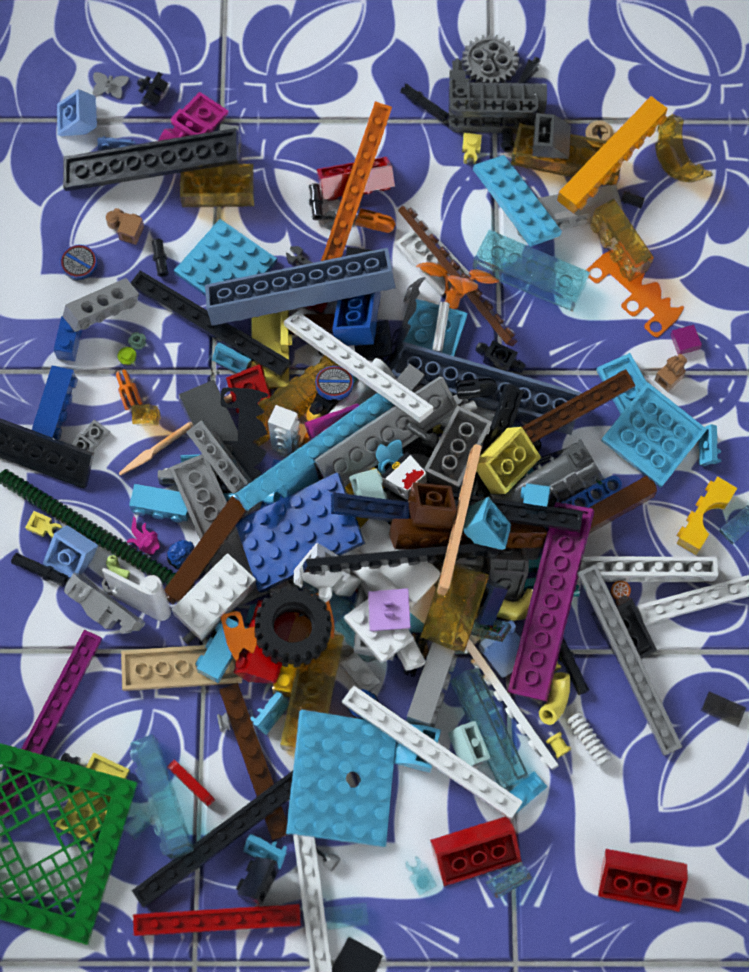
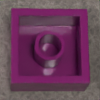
M694 325L672 330L670 336L678 355L700 350L702 344Z

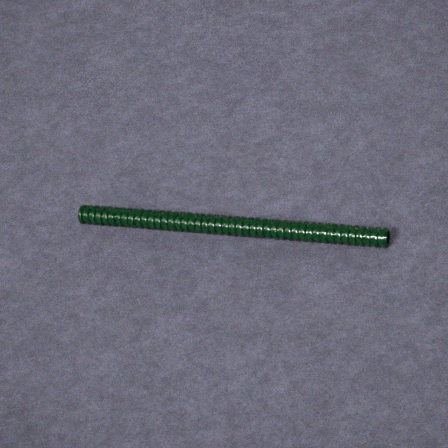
M5 469L0 473V484L3 487H7L8 490H12L13 493H17L18 496L27 499V502H32V505H37V508H41L48 515L51 514L53 518L56 517L58 521L61 520L63 524L66 523L72 529H76L79 533L81 532L83 536L86 535V538H91V541H96L97 545L101 544L102 548L106 547L107 551L111 550L112 554L121 557V560H126L128 564L131 563V566H136V569H141L142 573L146 572L147 576H157L162 585L166 584L167 586L176 574V572L173 573V570H168V567H163V564H158L157 560L153 561L152 557L148 558L147 554L143 555L142 551H138L137 548L128 545L126 541L123 542L121 538L118 539L116 535L113 536L111 532L108 533V530H103V527H98L96 523L93 524L92 520L88 521L87 517L83 518L82 514L78 515L77 511L73 512L72 508L68 509L67 505L63 506L62 502H58L57 499L49 496L48 493H44L43 490H39L38 487H34L33 484H29L28 481L19 478L18 475L10 472L9 469Z

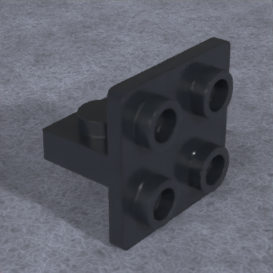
M389 321L377 322L374 344L354 345L355 352L370 361L378 358L384 362L383 357L391 356L393 352Z

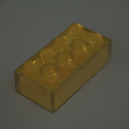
M231 164L180 173V200L182 207H254L255 174L253 164Z
M613 198L595 208L590 227L600 237L602 246L610 252L612 261L620 267L622 276L630 282L648 272L654 257L616 200Z
M455 562L450 587L445 595H440L437 592L441 577L440 573L421 637L450 650L465 651L489 575Z

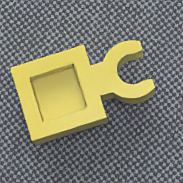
M464 133L462 152H466L463 159L465 164L468 158H473V164L477 163V154H480L481 134Z
M33 511L25 529L42 537L49 533L50 537L53 538V531L55 529H62V526L58 523L51 524L52 519L50 517Z

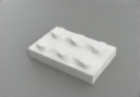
M369 599L344 616L347 624L381 663H384L413 641L414 637L407 629L370 631Z

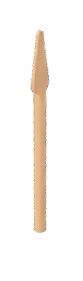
M231 394L224 397L225 402L228 404L233 401ZM189 422L149 450L143 451L121 470L119 475L122 476L151 460L155 454L191 429Z

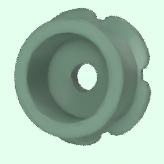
M139 332L132 333L131 337L128 338V344L135 350H141L146 345V336L142 333L139 334Z

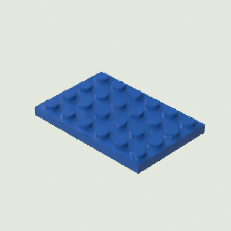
M339 473L324 478L242 518L238 522L236 528L252 575L256 579L258 592L263 593L294 578V569L316 543H319L338 556L366 544L356 517L331 514V495L334 492L347 494Z

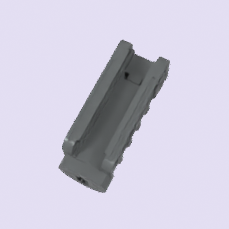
M459 58L452 60V70L449 71L448 126L451 131L502 133L504 128H507V133H509V128L513 129V133L528 134L534 131L536 113L545 114L547 84L469 82V78H466V70H463V61H459ZM475 120L479 122V125L472 126L470 122ZM507 121H512L515 125L506 126L505 123Z
M579 439L578 443H574L563 450V455L556 459L551 457V462L544 466L537 465L539 469L530 474L527 472L525 477L521 478L506 494H491L493 499L523 503L524 499L520 498L521 489L526 487V483L551 486L548 506L554 507L555 502L561 503L596 484V479L597 481L602 480L603 476L583 441Z

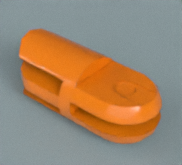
M360 208L355 220V225L385 233L392 232L396 225L392 217Z
M123 369L122 372L126 384L119 371L116 373V378L120 386L118 392L127 411L129 406L124 394L127 395L132 408L136 407L132 392H134L138 404L142 405L143 403L136 383H132L129 373Z

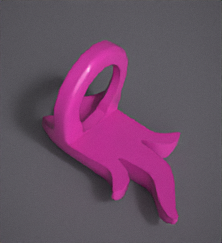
M133 516L131 531L136 539L130 538L127 540V543H134L142 552L154 555L155 551L160 549L157 538L158 534L155 531H147L146 523L142 525L143 533H141L137 529L136 518Z

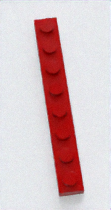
M300 904L133 914V936L301 926Z

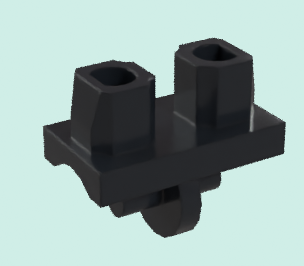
M158 72L152 83L149 82L151 80L149 76H146L145 79H138L137 85L140 87L138 91L140 93H143L144 90L147 91L141 101L142 105L145 106L146 103H149L155 107L157 106L161 96L154 93V89L164 93L169 84L161 78L162 73Z

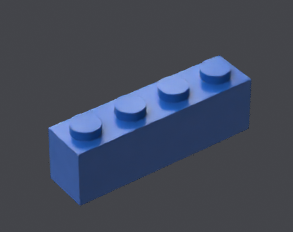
M51 366L31 430L58 440L61 438L62 422L66 421V409L72 402L71 393L73 388H76L78 382L74 370Z

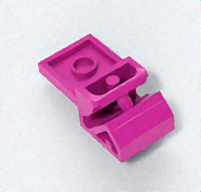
M199 92L182 110L179 109L172 116L170 121L175 127L173 129H164L158 141L213 132L226 118L228 110Z

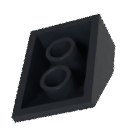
M625 595L615 600L614 603L640 658L642 659L657 651L633 600ZM593 612L591 615L601 635L616 657L596 613Z
M256 856L254 861L250 860L246 868L248 874L245 880L241 878L236 890H238V897L260 907L279 872L276 861Z

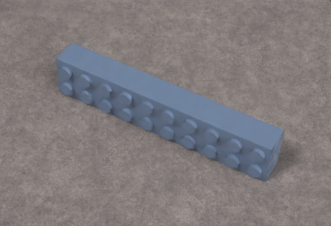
M388 248L207 284L205 285L206 309L211 325L240 321L242 319L395 289Z
M406 342L402 343L404 347L399 353L401 360L392 370V373L398 378L406 367L411 364L425 375L418 386L421 384L426 386L441 376L444 378L452 396L457 395L455 389V382L492 378L497 383V391L493 395L468 398V401L473 400L477 407L493 411L497 409L504 385L511 384L524 391L515 419L527 423L582 394L581 392ZM575 421L557 431L572 435Z

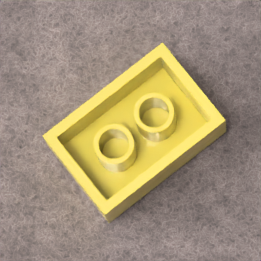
M522 427L507 428L479 456L476 472L491 494H506L537 463L541 456Z

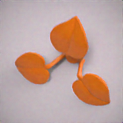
M424 262L416 265V268L419 267L432 276H443L445 278L444 293L447 294L445 302L450 304L449 308L458 309L461 298L468 292L478 289V284L473 280L485 284L498 283L500 281L490 273L478 269L470 270V280L455 275L448 276L447 274L449 273L438 263ZM449 282H450L454 287H451V288L449 289Z

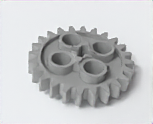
M489 34L488 38L482 35L481 40L475 37V42L470 40L469 46H465V51H463L462 55L463 70H466V76L470 75V80L476 79V83L480 81L483 83H499L500 81L506 83V79L511 80L512 75L515 76L516 70H518L519 63L518 51H515V45L510 46V40L505 43V37L498 39L497 34L494 38Z

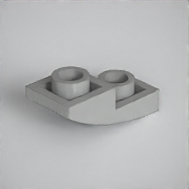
M409 364L396 381L410 391H413L424 379L425 375Z
M93 420L83 434L80 433L71 445L93 452L110 431L96 420Z

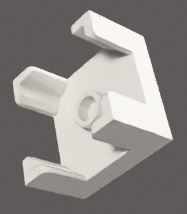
M316 543L294 569V584L302 588L304 580L316 587L319 599L327 603L332 597L333 585L341 576L343 581H346L350 576V570L342 569V571L331 573L329 570L315 575H311L310 572L304 573L303 563L306 559L338 556L319 543Z

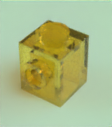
M151 404L132 405L133 425H159L161 414L158 406Z

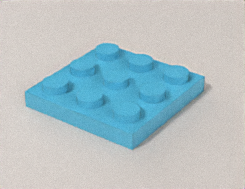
M415 299L417 303L416 311L408 321L411 328L403 342L432 350L439 305ZM449 308L442 353L455 356L468 313Z

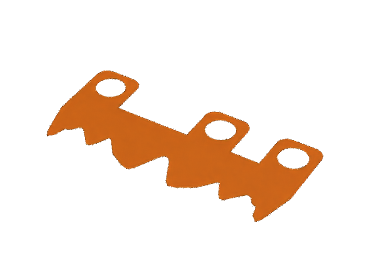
M619 247L604 253L585 270V275L594 283H599L608 274L613 276L631 293L621 304V307L630 316H636L647 307L655 315L645 323L644 328L652 336L659 337L678 319L684 306L678 308L670 307V297L661 299V288L658 282L642 285L645 270L636 267L626 268L628 260L617 259L616 253ZM599 268L602 271L601 277L593 278L590 275L591 269ZM629 301H636L639 307L636 311L628 310L627 303ZM657 321L661 324L662 328L659 332H653L650 329L652 322Z
M328 600L325 604L327 605L326 610L330 611L332 629L330 638L334 639V618ZM239 611L223 614L221 621L227 646L234 659L238 660L239 653L243 648L253 653L257 644L255 627L245 629L242 615ZM293 612L295 621L288 642H300L305 639L307 633L311 634L312 624L306 616L298 617V613ZM229 616H236L239 624L235 628H230L226 624V619Z

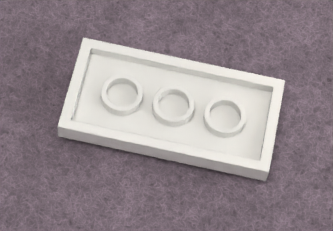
M412 230L395 242V247L422 277H426L425 280L441 297L446 295L444 293L445 278L443 276H432L419 267L416 268V265L424 262L441 264L416 232ZM439 240L438 244L441 247H445L444 244ZM449 251L450 259H454L461 266L459 270L470 277L469 271ZM449 282V289H450L451 287H454V286Z

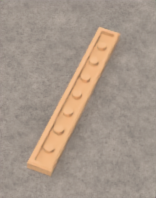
M477 444L472 447L466 465L456 508L457 511L437 590L440 595L447 593L451 583L482 446Z

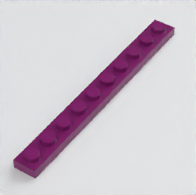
M85 629L83 630L21 749L43 755L101 644L102 637ZM14 768L10 769L13 776L22 772ZM25 774L15 779L19 789L25 787L28 783ZM9 775L6 776L4 781L10 779ZM12 782L2 787L6 796L16 792ZM19 795L9 799L13 809L20 799ZM6 802L0 804L1 816L10 811Z

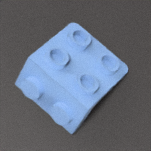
M512 620L508 623L504 621L497 626L498 629L502 628L501 636L492 635L487 637L485 634L480 639L481 642L478 648L501 678H505L512 673L521 640L515 632L516 625Z

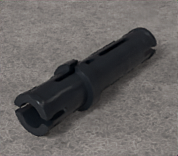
M407 83L404 84L405 88L402 86L400 93L411 99L413 104H418L442 123L447 119L449 113L423 96L421 91H416Z
M15 553L12 557L11 564L39 575L45 581L54 582L62 587L68 581V575L54 570L52 566L40 564L19 553Z
M563 636L559 660L565 666L579 696L590 689L575 662L574 653L568 648Z

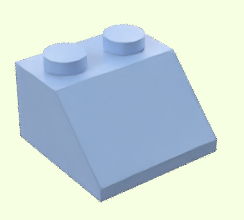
M78 89L57 104L59 136L86 135L97 127L96 96Z
M66 525L54 533L43 564L52 566L54 570L68 575L69 580L74 572L80 575L83 574L93 560L98 545Z

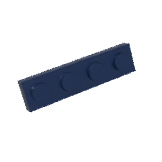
M334 492L331 495V514L392 522V519H409V502Z

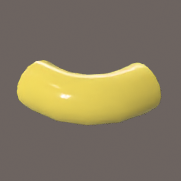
M527 588L523 597L518 601L511 602L504 599L497 617L508 621L526 619L533 589Z
M558 672L553 675L547 702L539 710V718L547 725L554 724L566 708L570 694V675L568 673Z

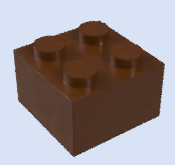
M413 482L408 499L412 526L452 529L457 511L452 487Z

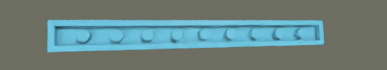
M376 393L235 494L245 510L251 509L315 463L314 459L393 407L394 404L379 393Z

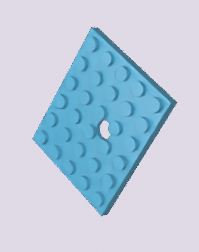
M300 710L286 834L386 847L396 740L367 720ZM350 772L357 773L360 778V783L355 788L350 787L346 782V776Z

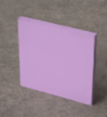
M408 588L368 592L370 631L410 628Z

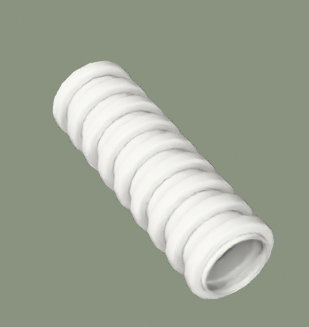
M578 712L570 717L567 723L571 724L570 728L575 730L574 734L578 735V740H581V744L585 745L584 749L589 751L588 755L593 757L592 761L596 762V767L601 766L610 760L611 755H608L607 749L604 750V745L599 743L601 740L596 738V733L593 734L594 730L589 728L590 724L585 722L586 718L582 717V712Z

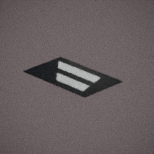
M565 449L542 456L534 466L551 461V457L556 459Z

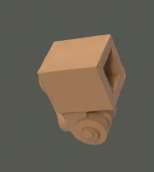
M118 208L108 212L105 217L107 225L110 229L118 228L119 240L137 245L144 229L143 219L137 214H124V211Z
M679 354L669 358L667 364L657 372L654 381L667 392L684 377L686 372L684 366L687 363L685 356Z

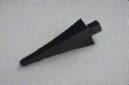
M534 57L532 61L528 59L518 83H526L539 70L540 59L538 57Z

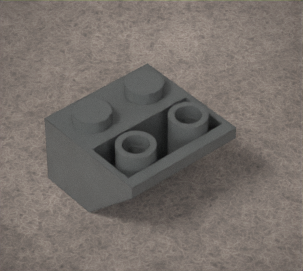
M536 113L532 156L569 159L571 125L556 115Z

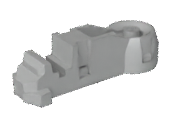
M74 572L65 585L64 592L81 604L87 616L98 622L105 629H112L116 622H120L122 627L119 632L128 634L132 631H140L146 624L143 619L137 617L99 589L90 580Z

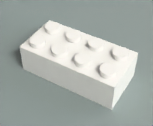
M227 553L171 610L174 616L203 641L217 627L221 616L232 612L256 587V579Z

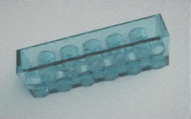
M488 230L473 261V269L488 272L506 284L572 312L583 293L590 275L589 271L492 230Z

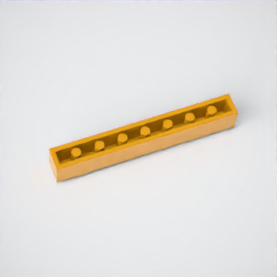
M650 96L559 191L557 201L572 213H575L578 209H583L587 203L586 200L589 197L593 198L598 192V188L601 185L604 186L609 181L610 175L613 172L617 173L622 163L631 158L633 151L643 145L647 136L650 138L654 134L658 125L661 126L666 121L668 108Z

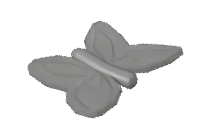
M95 72L93 78L96 85L93 89V95H101L104 92L109 94L110 92L112 96L121 99V87L127 84L129 77L119 76L113 79V76H109V79H107L106 75Z

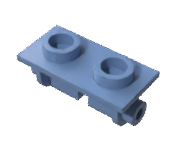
M106 136L97 138L98 151L136 145V142L132 141V139L117 140V138Z

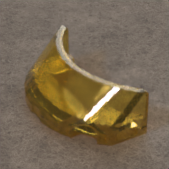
M671 114L661 126L658 125L657 132L659 134L658 142L655 143L658 161H660L662 168L668 175L687 183L713 176V173L705 170L703 165H695L689 159L683 145L682 129L684 119L682 117Z

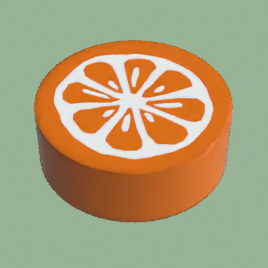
M617 581L611 587V595L615 600L624 595L629 597L631 593L630 585L625 581Z

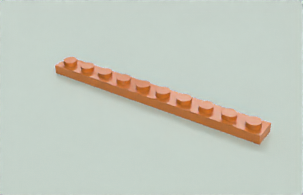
M374 102L321 261L339 258L343 255L392 110L391 106Z

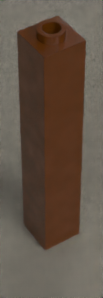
M646 475L589 507L594 510L589 534L654 498L657 493V486L654 481L649 480Z
M232 496L164 589L169 603L173 605L178 603L192 589L233 532L238 522L248 511L244 509L240 501Z

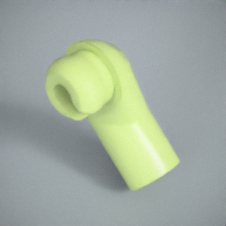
M110 555L106 561L108 570L128 580L130 571L122 569L118 558L115 555Z

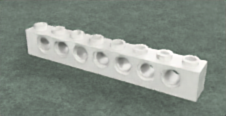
M583 556L580 571L596 564L604 582H714L718 577L717 557Z

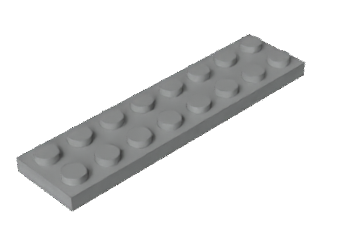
M439 376L415 392L417 396L433 406V413L421 422H418L399 407L394 406L314 459L323 477L327 478L335 473H339L345 487L351 483L350 476L369 471L379 464L376 458V450L380 444L387 447L389 443L399 439L402 442L403 448L419 437L407 429L409 422L427 432L451 416L457 407V403L444 378Z
M203 454L169 467L199 539L203 537L227 503L212 467ZM235 527L210 564L213 568L228 553L252 575L241 539ZM256 586L237 607L267 595L266 591L260 593Z

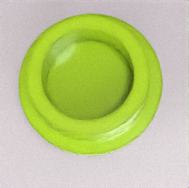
M131 347L120 349L117 355L119 362L123 365H131L136 360L135 350Z

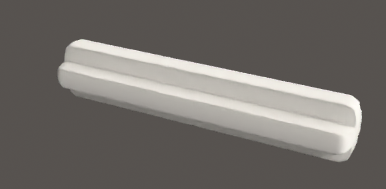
M440 302L432 349L441 353L443 351L450 307L448 302Z

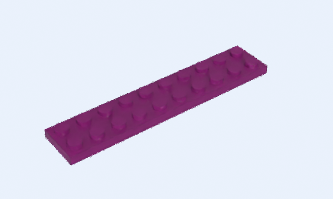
M555 502L554 507L583 511L580 532L553 528L548 530L507 691L511 694L546 702L578 579L577 573L580 571L594 515V510L591 508Z

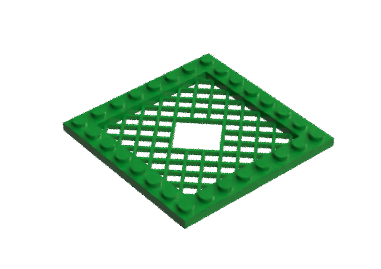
M0 743V765H3L0 767V771L6 769L10 779L0 784V792L3 796L0 804L6 802L10 810L8 813L0 816V825L3 829L0 837L6 835L10 842L8 846L0 849V858L3 862L0 870L6 868L10 878L0 882V891L3 897L0 896V919L89 945L138 782ZM9 767L21 770L22 772L13 776ZM28 773L41 776V778L32 782ZM25 774L29 784L19 789L15 779ZM48 779L59 781L61 783L54 787H51ZM44 780L49 790L39 795L34 785ZM12 782L16 792L6 796L2 787ZM67 784L80 787V789L71 793ZM64 786L68 795L58 800L54 790ZM31 787L36 797L26 802L21 792ZM86 790L100 794L90 799ZM83 791L87 801L77 806L73 796ZM51 793L55 803L45 808L41 797ZM19 795L23 804L13 809L9 799ZM105 795L111 796L110 803ZM102 797L107 807L97 812L92 802ZM70 798L74 809L65 813L60 803ZM38 800L42 810L32 814L28 805ZM89 804L94 814L84 819L80 809ZM57 806L62 815L52 820L48 810ZM25 807L29 817L20 822L15 812ZM107 810L104 822H102L99 814ZM77 811L81 821L71 826L67 816ZM44 813L62 848L26 868L9 832ZM12 814L16 825L7 829L2 819ZM96 817L101 827L91 832L86 822ZM64 818L68 828L58 833L54 823ZM83 824L88 834L78 839L73 829ZM101 830L98 841L96 843L93 834ZM70 831L75 841L65 846L60 836ZM90 837L95 847L85 852L80 842ZM77 844L81 854L72 859L67 849ZM12 847L17 857L7 862L2 852ZM64 851L68 862L58 866L54 856ZM94 851L93 858L90 863L87 854ZM84 857L88 867L78 872L74 862ZM51 859L56 869L46 874L41 864ZM19 860L23 870L13 875L9 865ZM71 865L75 875L65 879L61 869ZM38 866L43 876L33 881L28 871ZM88 871L84 884L80 875ZM58 872L62 882L52 887L48 876ZM25 873L30 883L20 888L15 878ZM77 877L82 887L72 893L67 882ZM45 879L49 889L39 894L35 884ZM12 881L17 891L7 896L3 885ZM64 885L69 895L59 900L55 889ZM32 886L36 897L26 901L22 891ZM82 891L79 903H77L74 895ZM51 892L56 902L46 907L41 897ZM19 893L23 903L9 898ZM71 898L76 908L66 913L61 903ZM38 899L42 908L28 904ZM58 905L62 914L48 910ZM76 912L74 918L69 917L70 914Z

